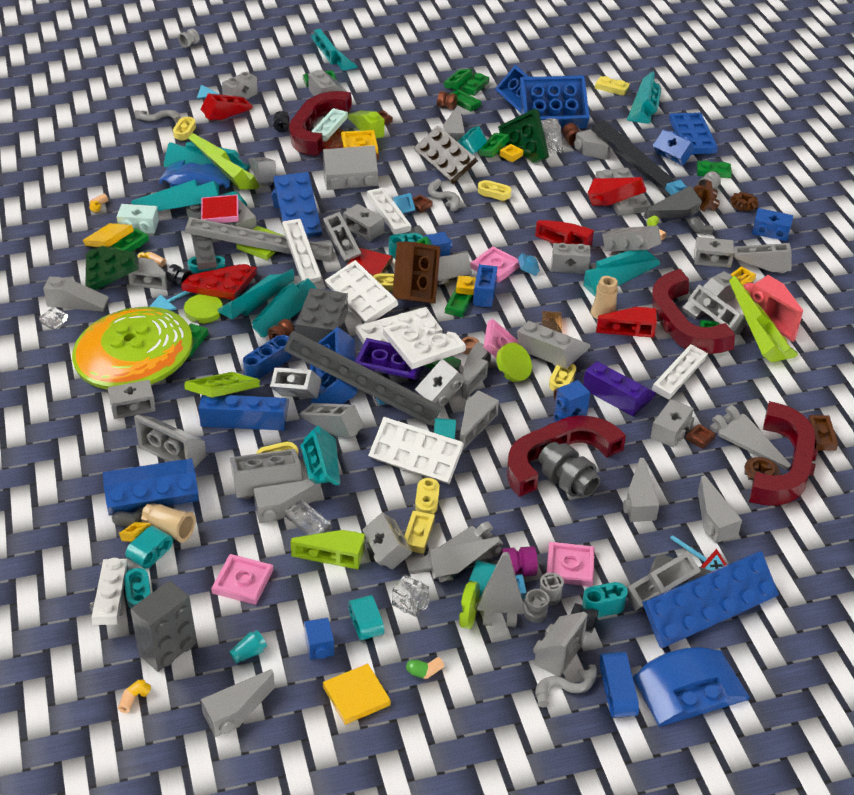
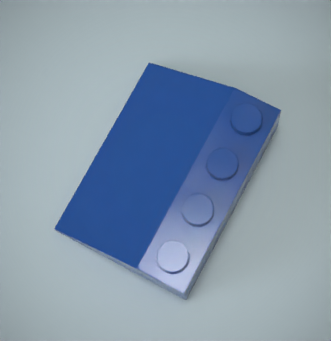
M584 75L520 77L521 115L532 109H538L541 120L555 118L561 129L569 123H574L578 128L587 127L590 115Z

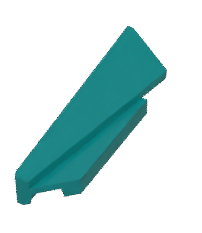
M321 29L314 30L311 38L331 65L337 64L342 71L358 68L354 62L329 41Z
M654 72L643 78L627 121L649 124L651 123V113L654 114L658 111L662 88L660 84L654 81Z
M172 142L168 143L164 167L185 160V164L191 162L202 165L214 164L192 142H187L185 147ZM220 148L226 151L232 163L248 171L250 165L243 163L236 150Z
M192 180L132 200L131 204L157 206L158 211L202 204V198L219 196V185L215 181L200 185L198 181Z
M629 250L596 261L595 269L585 271L583 286L595 297L597 285L601 277H614L617 279L618 287L659 266L660 261L647 250Z
M292 268L283 274L268 275L235 300L218 308V312L232 320L239 314L247 316L293 282L294 269Z
M306 278L296 285L292 283L284 287L252 321L253 329L260 337L265 338L268 335L269 328L274 325L277 326L278 322L282 319L289 320L302 310L310 288L317 289L309 278Z
M317 425L300 445L309 480L314 484L330 482L333 485H339L340 475L336 439Z

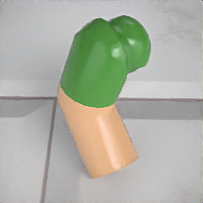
M436 657L429 663L420 660H410L406 664L407 672L422 679H428L444 668V663L439 657Z

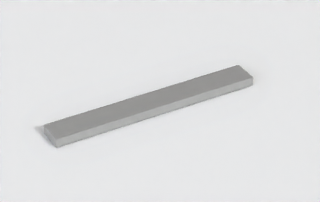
M189 217L185 228V233L292 254L286 236L192 217ZM308 241L314 259L331 261L334 246Z

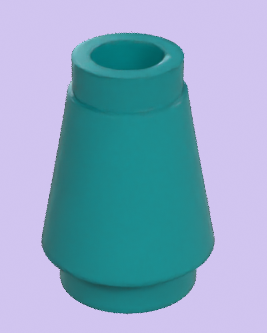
M258 630L253 633L250 631L229 651V654L234 662L238 664L264 652L263 649L267 647V643Z

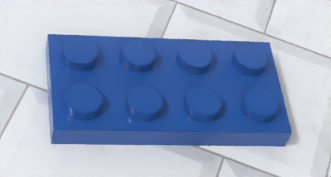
M701 112L670 113L669 120L674 132L679 137H686L692 141L694 151L691 155L717 153V144Z
M309 172L273 176L282 222L301 219L307 237L322 235Z

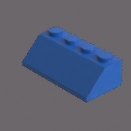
M514 65L495 90L521 113L520 77L529 76L517 65Z
M336 327L318 342L355 362V339L339 327ZM310 364V370L322 379L318 397L311 398V403L344 404L358 393L356 387Z
M201 395L198 408L200 426L285 431L289 399L222 395L212 398Z
M192 458L103 472L104 492L109 515H113L118 511L134 512L140 507L144 508L147 504L151 503L171 506L199 501Z

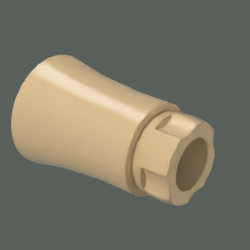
M603 276L599 280L594 303L591 308V315L598 319V315L617 311L618 282L614 277Z
M155 503L147 504L142 511V522L150 523L151 526L157 527L180 543L187 541L194 531L196 517L193 512L181 511Z

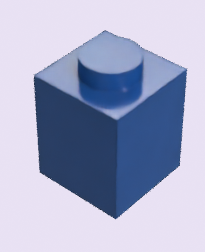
M445 232L424 235V237H429L432 245L440 247V257L450 255L452 241Z
M328 617L305 621V640L310 660L334 656V639Z

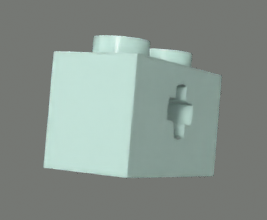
M121 204L117 214L118 224L132 225L133 229L137 228L144 233H155L159 222L157 206Z

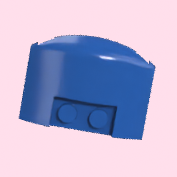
M185 160L168 166L159 180L160 184L166 181L170 183L171 187L196 180L200 185L215 181L219 186L225 185V188H229L232 182L214 164L202 165L193 162L185 164Z
M702 647L674 650L649 661L633 676L636 687L659 727L741 703L750 698L720 650Z

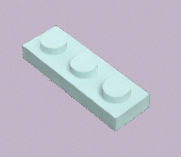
M333 108L311 132L322 133L323 141H327L348 118V112Z

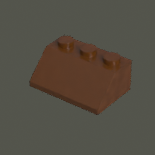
M397 242L392 294L394 298L401 301L436 304L440 259L439 246L418 242Z

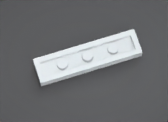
M383 187L367 191L368 199L378 213L384 217L385 223L393 234H403L411 231V224Z
M301 219L283 221L282 227L301 281L309 278L312 283L320 282L321 276Z
M690 344L653 384L652 391L669 400L704 362L708 353Z
M103 559L92 613V625L118 624L125 585L124 576L128 568L127 559Z

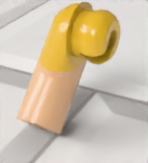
M102 194L90 200V210L95 213L99 212L101 205L108 202L107 195Z
M141 252L137 256L139 258L153 259L160 267H164L166 264L165 258L153 252Z
M142 679L134 682L124 690L118 710L123 713H129L135 697L138 694L143 697L147 696L151 690V685L145 683V680Z

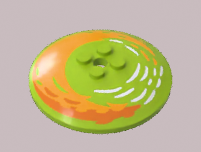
M158 307L123 309L97 320L79 336L72 352L73 365L80 378L97 388L108 390V387L149 380L152 385L170 376L183 365L192 349V332L188 323L180 315L170 310Z

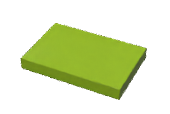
M228 372L185 382V390L212 398L260 387V380L236 372Z

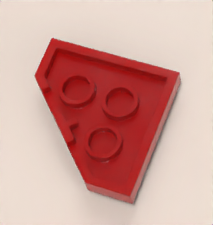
M238 264L192 274L181 284L182 291L235 300L256 276L257 267H252L248 264Z

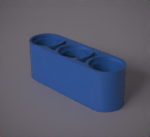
M286 335L276 336L243 357L244 375L260 379L274 370L275 367L277 368L290 360L292 355L284 351L289 337Z
M601 653L599 658L600 671L611 717L638 716V697L627 653Z

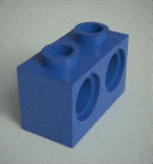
M479 264L474 286L473 305L492 307L498 266Z

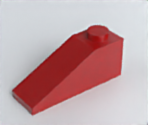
M208 93L200 110L209 120H223L248 111L253 106L245 97Z
M642 177L593 178L587 194L592 206H607L645 193L647 189Z
M633 307L598 315L596 333L654 338L657 324L656 308Z

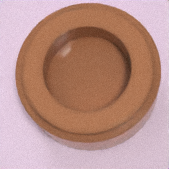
M474 337L463 338L462 341L466 344V350L463 353L469 355L479 340Z

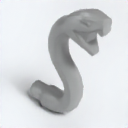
M162 110L152 115H147V111H134L135 117L141 121H155L162 117H172L177 123L181 119L180 114L174 110Z
M440 179L432 181L427 189L429 195L437 199H452L445 203V205L450 207L451 211H457L460 206V197L450 191L437 192L436 190L442 182Z
M589 665V670L578 669L579 675L584 679L581 683H572L558 676H549L542 679L537 684L535 690L538 706H548V689L551 686H558L570 693L588 691L597 679L596 666Z

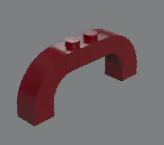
M331 91L308 99L289 124L293 148L306 155L319 156L324 149L322 133L310 132V129L319 117L328 114L333 108L349 112L352 108L351 92Z
M681 269L671 271L661 276L655 282L652 289V308H656L657 322L662 324L664 331L669 333L678 345L686 349L691 344L708 354L723 353L734 349L735 333L726 323L713 327L693 325L672 301L677 297L689 294V278Z
M769 401L763 430L779 433L791 441L794 447L791 470L784 475L774 476L756 472L749 502L776 506L790 503L804 492L809 476H813L816 464L812 463V461L815 462L818 449H814V428L804 415L789 406Z
M571 416L550 423L543 428L522 436L512 445L507 462L508 483L518 497L536 490L539 474L529 463L538 459L541 451L549 443H567L568 445L573 443L590 444L608 458L624 450L626 435L614 424L593 416Z

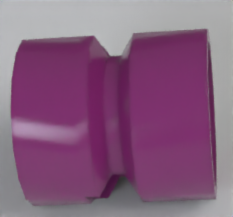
M534 546L520 547L519 551L515 547L501 549L500 557L504 552L510 554L515 575L521 574L523 577L537 576L538 561Z

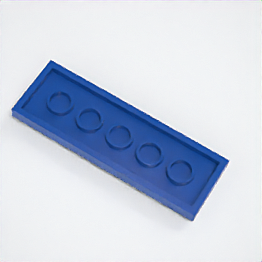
M758 551L645 600L642 603L660 648H663L778 596L779 593L763 552Z

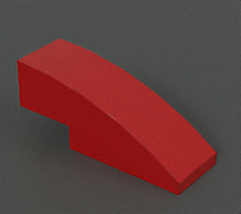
M538 220L536 222L535 237L552 244L590 245V247L593 244L594 230L560 221Z

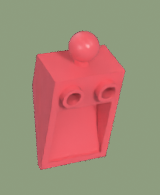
M769 275L755 284L752 282L744 284L743 287L749 291L753 301L761 306L782 336L794 342L803 309L786 286Z

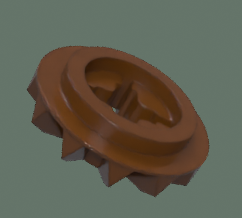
M747 192L734 193L730 199L731 205L741 211L754 210L758 207L759 203L757 197Z
M751 458L744 466V474L748 475V480H754L756 472L761 473L758 471V468L762 473L774 476L779 475L778 466L767 458Z

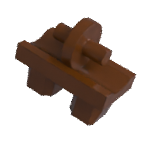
M706 180L705 186L697 185L693 188L702 201L700 205L701 211L705 212L707 208L715 211L720 205V201L716 199L718 191L712 187L711 181Z

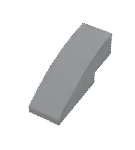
M477 342L472 348L464 365L463 377L466 379L462 384V398L464 399L487 377L491 354L483 348L484 344Z
M689 551L628 586L627 598L636 611L643 607V601L675 588L701 572Z

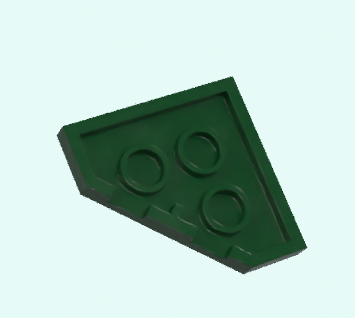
M532 109L498 126L499 133L509 134L510 141L506 145L512 144L524 150L523 155L532 163H538L549 158L538 109Z
M105 246L90 250L86 253L85 286L97 290L139 270V258L134 252Z

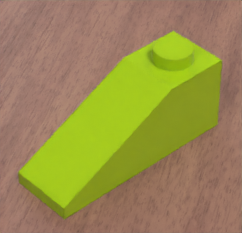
M361 110L348 114V119L360 131L374 130L376 139L384 137V118L376 111Z
M338 530L291 539V557L352 569H359L365 551V534L355 531Z

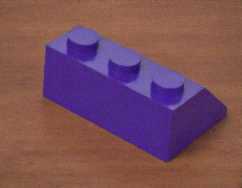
M366 338L355 360L356 363L374 372L419 381L424 369V365L411 369L391 343Z
M598 361L585 370L583 385L590 393L631 416L636 415L656 396V392Z

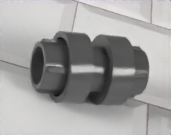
M552 442L541 451L538 461L542 465L543 475L553 483H559L560 488L572 497L579 495L581 498H587L596 491L601 480L596 473V465L584 456L579 457L578 451L570 445Z

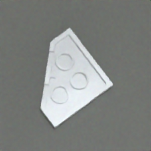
M404 322L383 327V335L411 369L466 350V344L453 332L442 334L436 332V329L420 326L419 329L408 327V323Z

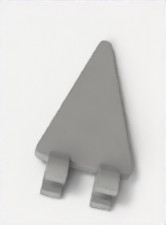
M730 405L725 410L727 414L723 417L718 414L712 418L714 423L710 425V429L718 433L719 437L759 457L767 458L785 470H789L790 463L747 415L739 414L735 406Z
M489 521L482 523L477 529L474 526H470L438 548L493 538L490 532L493 530V527ZM499 538V542L477 560L487 562L492 560V556H500L501 547L503 546L501 539ZM426 555L409 566L408 572L415 574L431 571L429 556Z
M508 552L502 553L477 604V610L483 611L482 625L492 626L493 612L507 613L506 627L516 628L517 614L524 613V604Z

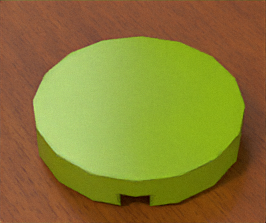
M203 294L196 295L185 302L184 313L186 318L192 322L195 320L201 324L211 323L220 317L221 313L218 312V308L223 305L218 297Z
M508 343L498 350L497 365L500 372L503 371L504 377L507 380L521 382L529 377L532 371V362L528 352L521 345Z
M470 581L465 586L461 600L463 609L459 614L461 628L471 629L474 624L480 597L479 582Z

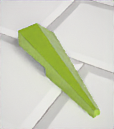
M194 133L188 137L240 190L258 189L260 187L255 176L232 163L226 151Z
M733 276L729 280L730 285L762 355L771 363L795 358L798 355L797 351L790 347L787 343L788 340L785 336H782L761 306L753 301L749 291L743 287L736 276Z

